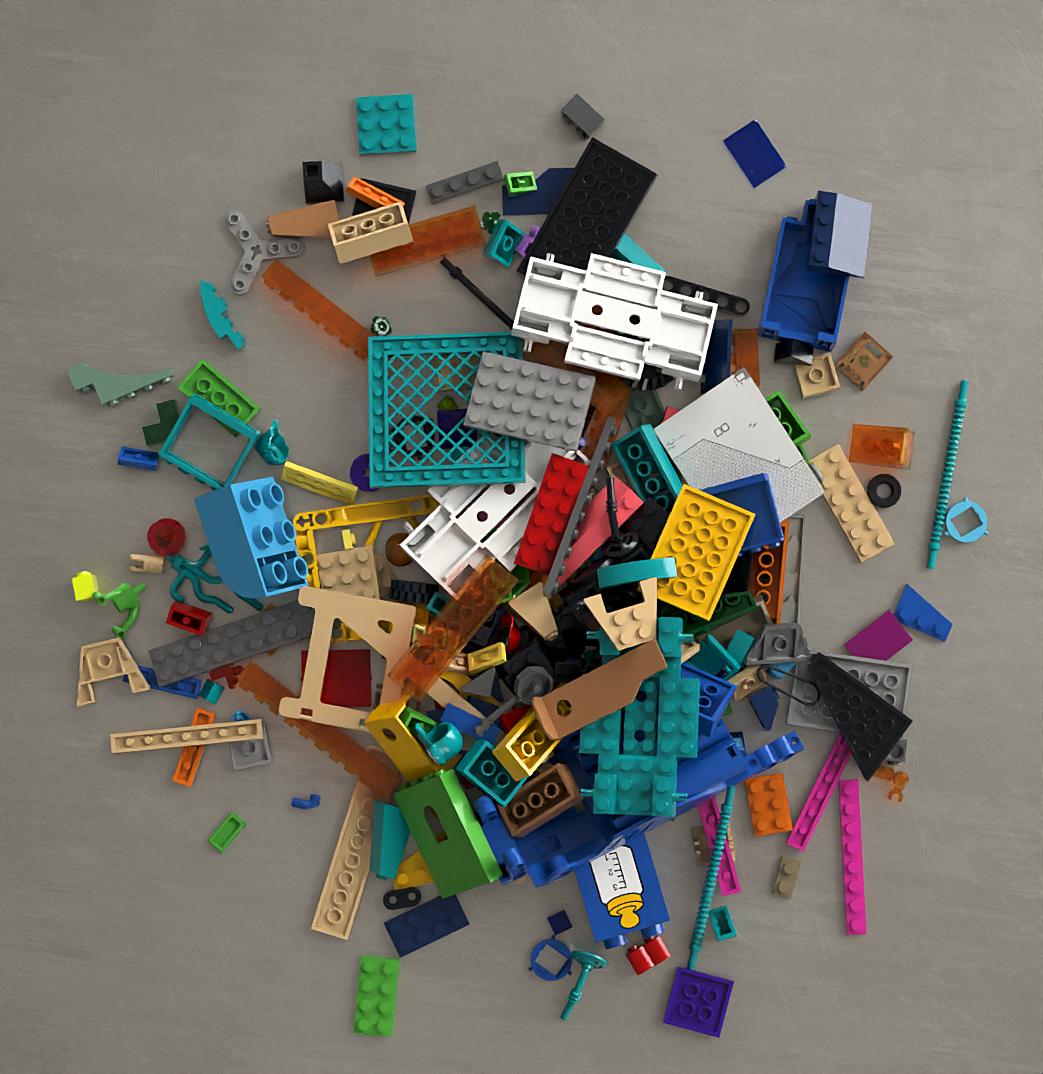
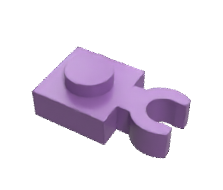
M535 225L531 227L528 236L524 235L515 249L522 258L525 257L540 230Z

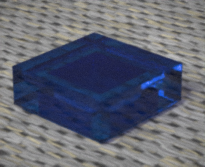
M565 910L547 917L555 936L573 927Z

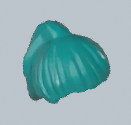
M277 420L273 421L269 430L262 434L255 444V450L270 465H282L285 463L290 451L285 439L279 433Z

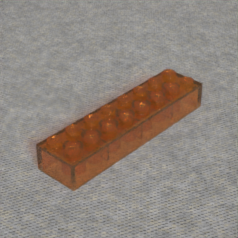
M486 554L387 674L388 677L420 702L519 580Z

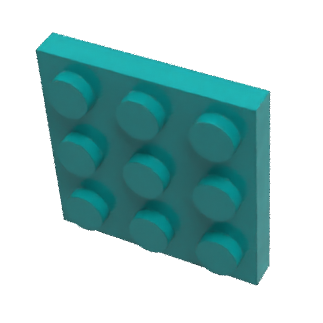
M413 94L356 97L360 155L417 152Z

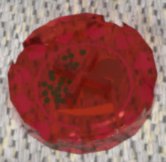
M162 518L150 526L147 532V541L150 548L156 554L171 556L183 548L186 542V534L178 521L171 518Z

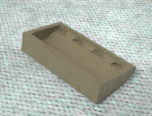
M762 595L753 597L758 607L757 610L696 637V643H699L702 639H705L707 634H710L727 650L737 629L755 638L762 625L772 624Z

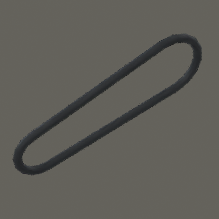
M767 664L762 665L758 669L757 675L762 683L804 705L813 706L818 703L821 693L814 682ZM767 667L812 684L818 692L816 701L806 703L761 678V670Z

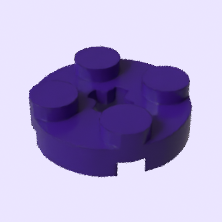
M369 454L360 455L353 461L350 468L352 483L364 492L379 490L380 488H370V478L364 476L366 473L365 469H370Z

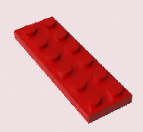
M551 453L514 564L549 576L589 467L588 465Z

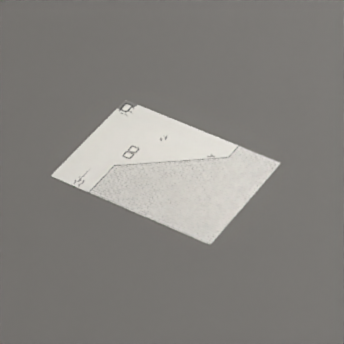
M745 368L740 369L654 428V432L689 486L695 489L702 490L756 474L768 473L780 523L825 493V490Z

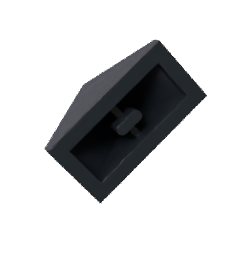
M795 338L776 343L774 363L812 366L814 347Z

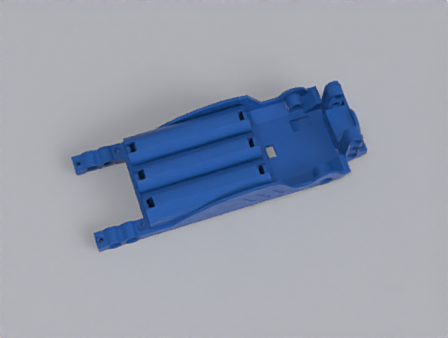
M742 663L738 673L743 671L747 665ZM723 667L715 676L723 679L728 673ZM625 707L621 708L620 755H623ZM658 714L656 719L655 756H657ZM722 718L710 738L698 733L697 758L678 757L676 793H687L688 797L680 796V798H687V802L676 801V817L727 791L728 786H736L803 751L804 746L796 732L793 731L745 757L739 751ZM579 729L563 737L552 750L554 756L548 760L553 766L557 763L567 764L580 790L593 789L595 774H598L599 754H588V756L582 758L585 756V753H579ZM642 730L636 731L635 739L639 742L643 741L645 733ZM534 772L526 779L523 785L535 778ZM489 795L480 797L473 803L475 808L474 814L503 873L499 877L502 886L527 875H530L536 888L550 884L675 817L621 814V817L615 819V816L619 814L593 813L594 802L592 797H584L581 801L585 810L577 814L572 806L523 838L511 835L496 803L493 802Z

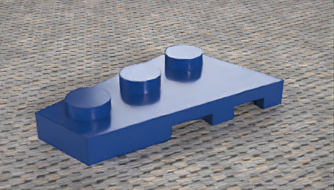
M906 584L893 615L901 624L945 642L953 624Z

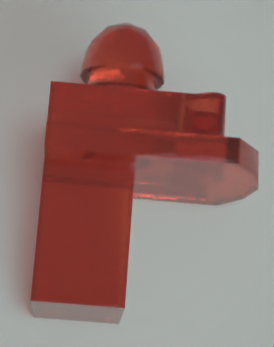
M232 664L210 671L209 674L211 681L226 677L228 687L235 689V684L239 682L237 675L242 674L244 668L239 665L234 668Z

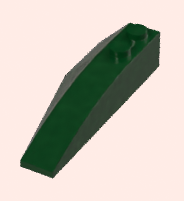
M744 591L720 596L710 621H706L667 603L657 607L656 618H682V634H693L694 638L751 613L757 610L758 607L751 592Z

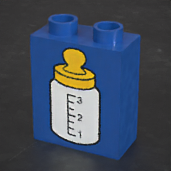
M645 834L574 870L595 942L603 941L605 949H611L628 943L626 933L640 930L643 938L665 932L663 923L670 921Z

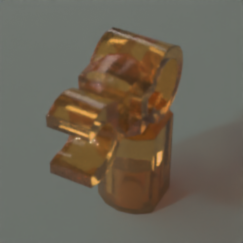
M880 765L872 777L889 782L893 780V789L888 792V799L891 800L892 795L896 793L899 796L897 801L901 802L903 799L901 792L909 782L908 775L904 771L894 772V769Z

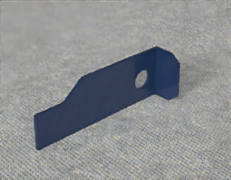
M549 168L535 180L538 190L513 197L508 196L506 185H502L503 216L549 214L574 168Z

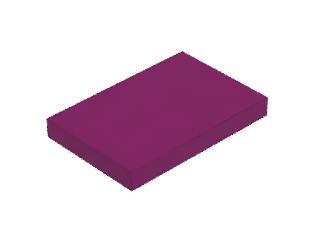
M888 610L845 643L844 646L852 656L887 661L913 641V639L893 613Z

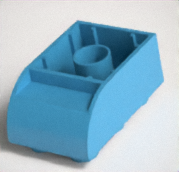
M274 477L230 484L194 498L217 572L232 591L246 598L258 599L309 586L306 578L308 567L305 560L298 554L294 542L296 530L292 522L287 520L282 505L284 493L282 488L275 483Z

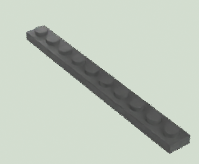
M607 417L543 590L544 597L551 599L553 593L556 594L560 583L557 581L559 576L564 575L566 569L564 562L566 558L569 559L573 550L570 547L571 543L577 540L579 534L577 527L579 523L582 524L586 514L583 512L584 508L589 506L591 502V489H595L599 479L596 477L597 473L602 471L604 467V454L609 453L611 443H609L610 438L615 436L618 428L613 417Z

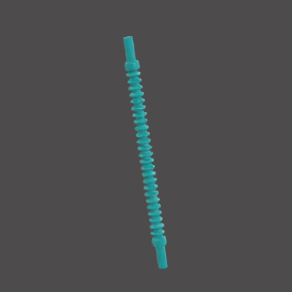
M961 380L958 399L955 400L956 408H954V411L956 413L953 414L955 417L952 419L954 423L951 427L953 429L950 430L952 434L949 435L951 440L948 441L950 445L947 446L949 450L946 451L948 456L945 457L947 461L944 462L946 466L943 467L945 472L942 473L944 476L941 478L943 483L940 484L942 488L939 489L941 493L938 494V497H940L937 500L939 504L936 505L938 510H935L937 515L934 516L936 520L933 521L935 524L932 527L934 531L931 532L933 537H930L932 541L929 542L928 546L930 552L927 568L933 570L935 568L937 551L941 547L939 541H942L940 539V536L943 535L941 531L944 530L942 525H945L943 520L946 519L944 515L947 514L945 509H948L946 507V504L949 503L947 498H950L948 496V493L951 492L949 488L952 487L950 482H953L951 477L954 476L952 472L955 471L953 469V466L956 465L954 461L957 460L955 455H958L956 453V450L959 449L957 445L960 444L958 439H961L959 434L962 433L960 431L963 428L961 423H963L962 418L965 417L963 415L966 412L964 408L967 406L966 394L969 382Z
M728 786L725 802L721 805L722 813L719 814L721 818L718 819L720 823L717 824L719 828L716 829L718 833L715 834V844L712 845L714 849L711 850L713 854L710 855L712 859L709 860V870L706 871L708 874L705 876L707 880L704 881L706 886H703L705 891H702V901L699 902L701 906L698 907L700 911L697 912L699 917H696L695 932L692 933L694 937L691 938L693 942L689 946L691 952L687 968L690 970L695 969L698 952L702 948L700 943L703 942L701 939L704 937L702 933L705 932L703 928L706 927L705 922L708 921L706 917L709 916L707 912L710 911L708 908L711 906L709 902L712 901L710 897L713 896L712 891L715 890L713 886L716 885L714 882L717 880L715 876L718 875L716 871L719 870L718 865L721 864L719 860L722 859L720 856L723 854L721 850L724 849L722 845L725 844V834L728 833L726 829L729 828L727 824L730 823L728 818H731L730 813L733 811L732 801L735 786Z

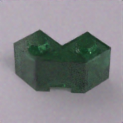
M175 399L156 404L161 423L142 427L146 445L149 448L164 444L177 422L180 411Z

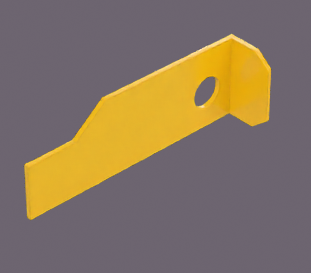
M405 699L382 703L371 712L364 724L407 781L410 783L418 778L422 780V777L438 771L437 767L398 718L406 707ZM387 728L393 731L396 739H390L385 736L382 729ZM427 806L439 822L440 820L435 810L432 807Z

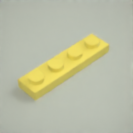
M288 461L284 465L280 479L349 505H353L358 491L357 486Z

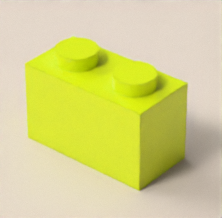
M86 571L77 573L76 577L72 578L76 601L83 602L94 599L92 594L99 591L96 575Z

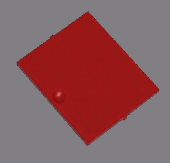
M370 649L329 650L320 698L322 703L340 707H371L372 676ZM301 650L302 677L300 680L302 685L309 650Z

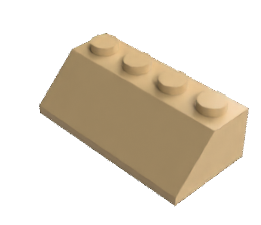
M401 202L328 224L340 264L413 242Z

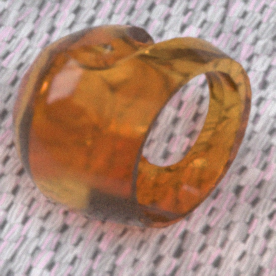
M396 533L389 537L386 542V558L394 566L404 567L413 561L400 547V544L409 536L408 534Z

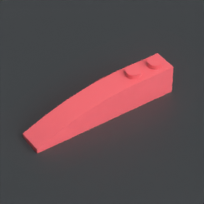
M614 477L616 509H618L616 517L619 528L644 502L617 477ZM607 485L591 500L589 506H586L583 511L586 514L583 523H579L577 530H579L577 540L571 543L570 547L573 548L569 559L566 558L564 565H566L564 575L559 576L557 581L560 583V586L612 535L609 516L606 512L608 509L606 508V505H608L606 504Z

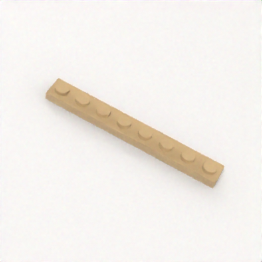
M262 719L110 734L112 754L263 739Z

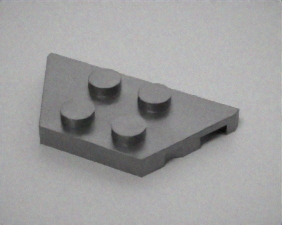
M797 622L766 624L761 626L743 663L745 665L810 661L813 660V656L809 653L806 638L803 637V630L800 624Z

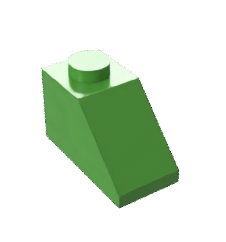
M405 707L398 716L408 731L414 735L417 733L415 729L416 723L426 733L439 724L437 721L409 707Z

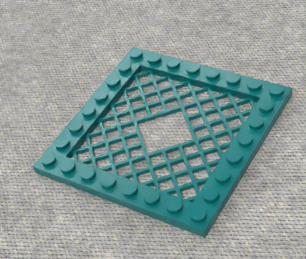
M511 332L368 337L370 488L526 483L525 440L502 435L494 442L488 436L491 432L484 433L482 430L476 429L483 436L475 443L469 437L475 430L474 428H471L467 434L459 428L464 423L466 415L446 435L420 411L445 384L469 404L470 400L468 398L471 396L474 386L468 379L474 373L477 375L480 363L474 368L467 361L473 355H476L481 360L482 356L478 353H483V351L499 355L498 353H503V356L523 360L522 338L511 335ZM459 354H469V355L464 359V358H463L462 356H460ZM423 355H431L427 360L421 357ZM440 355H450V356L445 360V359H444L443 357H441ZM455 355L462 361L456 368L448 363ZM401 356H412V357H411L408 361H406V360H405L403 357H401ZM435 356L443 362L437 369L429 364ZM397 357L404 363L398 371L390 365ZM416 357L423 362L417 370L410 365ZM464 364L472 370L465 378L458 372ZM445 365L453 371L446 379L439 373ZM407 366L414 372L408 380L400 374ZM425 366H428L433 371L427 379L420 374V371ZM388 367L395 373L390 379ZM455 374L462 379L456 387L449 382ZM435 375L443 380L437 388L429 382ZM397 376L405 382L398 390L391 384ZM416 376L424 381L417 389L410 383ZM464 383L472 388L466 396L459 391ZM426 384L434 390L427 398L420 392ZM407 385L414 390L408 399L401 393ZM389 387L395 391V393L390 398ZM416 394L424 399L418 407L410 402ZM397 395L405 400L399 408L391 403ZM407 404L414 409L408 417L401 412ZM389 405L395 410V412L390 417ZM417 412L424 418L418 426L411 421ZM398 413L405 419L399 427L391 421ZM426 422L434 427L428 435L420 429ZM407 423L415 428L409 436L401 430ZM389 424L396 429L390 436ZM456 430L464 436L457 444L449 438ZM417 431L425 437L418 445L411 440ZM436 431L444 436L438 444L430 439ZM398 432L406 438L399 446L391 440ZM485 438L493 444L486 452L478 446ZM504 438H505V451H504L500 446H498V444H499ZM466 439L474 445L467 453L459 447ZM427 440L434 446L428 454L420 448ZM446 440L454 446L448 453L440 448ZM408 441L415 447L409 455L401 449ZM389 442L396 448L391 454H389ZM495 447L502 453L496 461L488 455ZM476 448L483 454L477 462L469 456ZM437 449L444 455L438 463L430 457ZM456 449L464 455L458 462H455L450 457ZM418 450L425 456L419 464L411 458ZM398 451L406 457L399 465L392 459ZM485 457H487L492 462L488 464H480L485 459ZM505 457V463H499ZM468 458L473 464L461 463ZM427 459L434 464L431 466H422ZM446 459H449L454 465H441V464H442ZM409 460V461L412 462L415 466H403V465ZM390 462L393 463L396 467H390Z

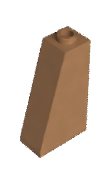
M331 200L269 215V221L265 223L268 233H272L273 237L332 240L328 224L340 219L336 202Z

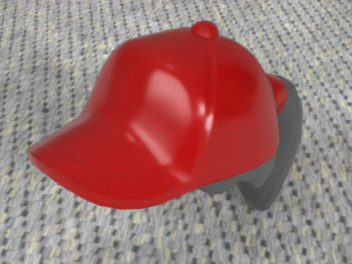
M506 614L501 618L500 625L496 627V632L490 638L489 646L502 642L505 645L506 653H510L517 648L521 639V632L517 627L513 626L514 617L512 615Z

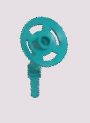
M584 951L571 952V957L581 964L582 971L575 987L569 993L568 1002L560 1016L562 1020L568 1019L574 1005L578 1003L582 995L581 990L589 972L593 968H606L608 966L606 960Z

